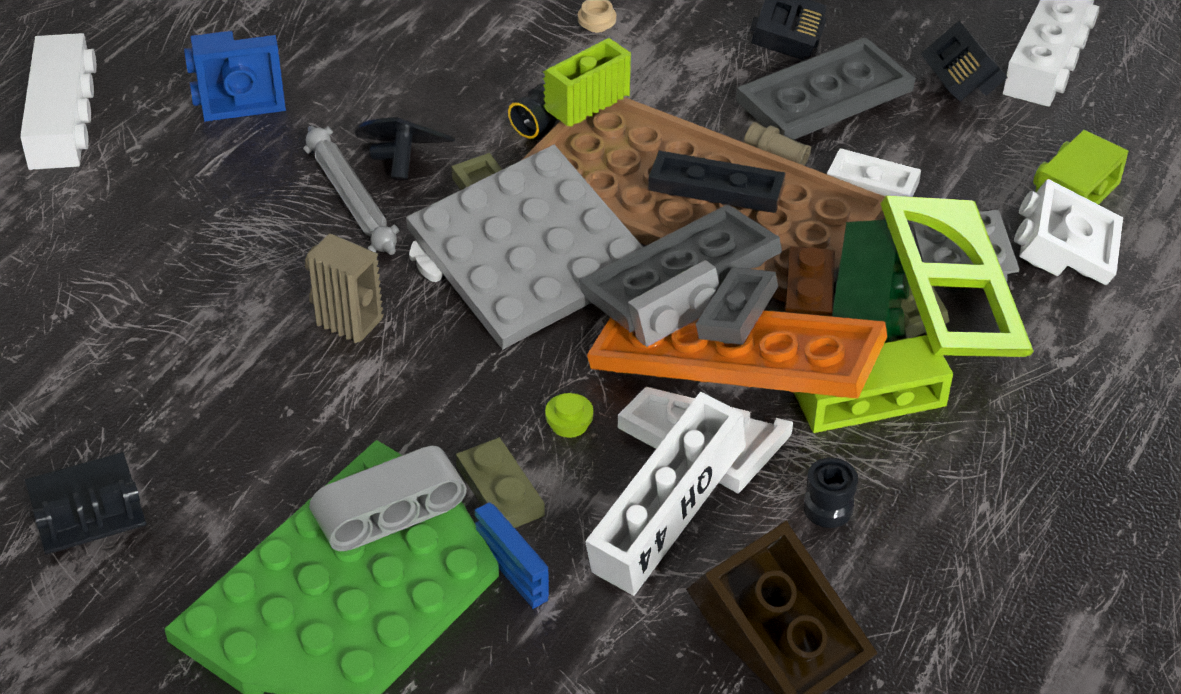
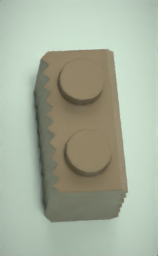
M331 233L318 245L313 246L309 250L305 259V268L310 272L311 291L309 301L314 305L317 326L323 325L324 330L331 329V333L338 332L339 336L345 335L346 340L353 339V342L357 343L361 342L382 320L384 314L381 313L383 310L381 304L383 301L380 300L382 296L380 294L381 287H379L381 281L378 280L380 276L378 270L380 267H377L379 260H376L378 253Z

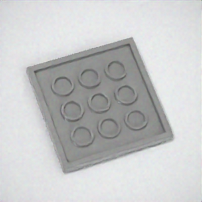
M555 144L406 217L407 229L502 350L592 303L582 293L579 280L643 248Z

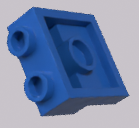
M225 31L191 36L192 48L184 49L188 74H197L198 81L190 82L193 106L202 105L204 122L286 111L276 35L234 40L233 32Z

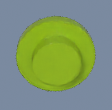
M564 393L553 397L547 403L545 418L557 435L567 438L577 437L583 434L592 422L593 406L582 395Z

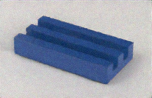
M488 502L475 509V517L479 520L475 523L476 530L486 541L499 563V570L532 609L547 602L549 596L548 566L494 504Z

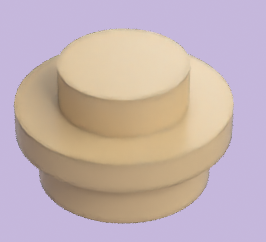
M586 0L578 11V23L591 32H603L616 23V12L608 0Z

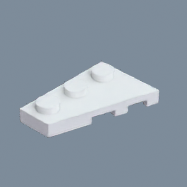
M645 387L618 414V428L657 449L695 398ZM734 408L743 413L745 448L719 483L739 494L792 435V421L776 418L774 424L751 419L750 411Z

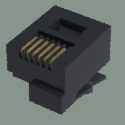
M765 0L760 16L753 18L749 30L754 31L751 43L803 60L804 56L810 57L813 48L817 49L827 20V18H824L827 5L811 0Z
M960 21L956 22L921 53L945 87L960 102L976 88L987 96L1008 78L991 55L987 53L974 35Z

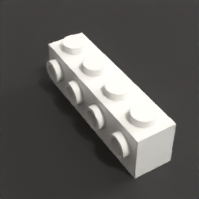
M1040 0L1009 62L1008 78L1005 81L1003 95L1050 107L1056 92L1064 93L1070 71H1074L1080 49H1084L1090 28L1093 29L1098 16L1099 6L1093 5L1094 0Z

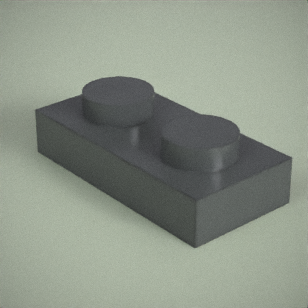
M732 267L696 323L699 339L743 345L778 288L776 272Z

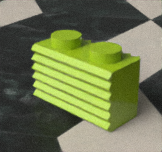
M607 38L543 71L545 75L543 80L546 83L543 85L545 91H543L545 95L543 99L546 103L543 105L545 110L565 125L573 126L586 120V116L599 113V109L605 110V107H610L617 103L618 99L623 100L624 96H630L631 52L612 39Z

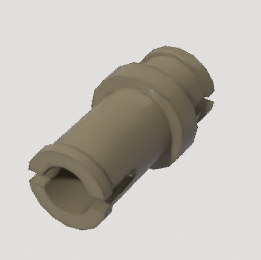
M753 122L745 134L744 143L798 164L806 165L811 153V146L804 145L779 134V129L770 125L766 128L757 122Z

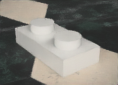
M840 148L827 175L882 196L913 197L919 184L921 169Z

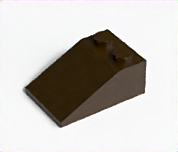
M787 521L781 523L705 573L686 589L714 632L775 694H822L878 654Z

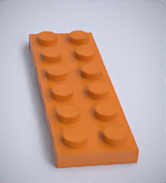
M763 311L743 345L699 339L696 323L699 319L646 347L637 340L635 330L629 332L610 317L589 350L587 357L590 368L595 370L858 399L887 339V330L884 321Z

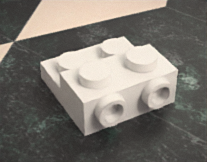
M1049 179L1043 183L1037 192L1030 191L1026 195L1019 209V214L1025 216L1026 219L1020 224L1014 237V242L1021 245L1019 257L1030 262L1033 266L1042 268L1056 276H1059L1069 266L1083 276L1091 277L1107 285L1116 275L1123 217Z

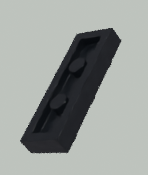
M659 150L649 175L648 190L672 196L709 201L711 203L729 204L755 211L776 213L784 189L786 173Z

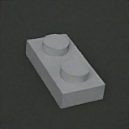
M704 260L629 301V310L637 340L648 347L699 319L720 287L716 267Z

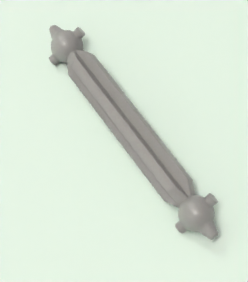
M309 126L306 135V145L303 149L308 154L311 151L315 152L316 160L363 232L371 237V245L368 249L373 252L379 251L387 252L390 255L395 254L396 234L400 231L396 225L392 227L386 226V218L337 145L331 142L330 135L333 133L332 129L329 126L325 129Z

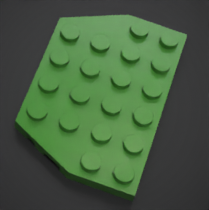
M376 440L328 484L403 455ZM308 500L165 628V633L170 644L243 694H264V692L274 694H382L499 577V563L486 541L477 532L476 525L462 501L455 508L358 548L348 551H337L331 547L309 508L310 500Z

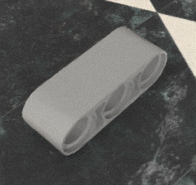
M428 446L320 488L310 500L309 508L331 547L337 551H348L455 508L463 500L467 488L445 452L438 446Z

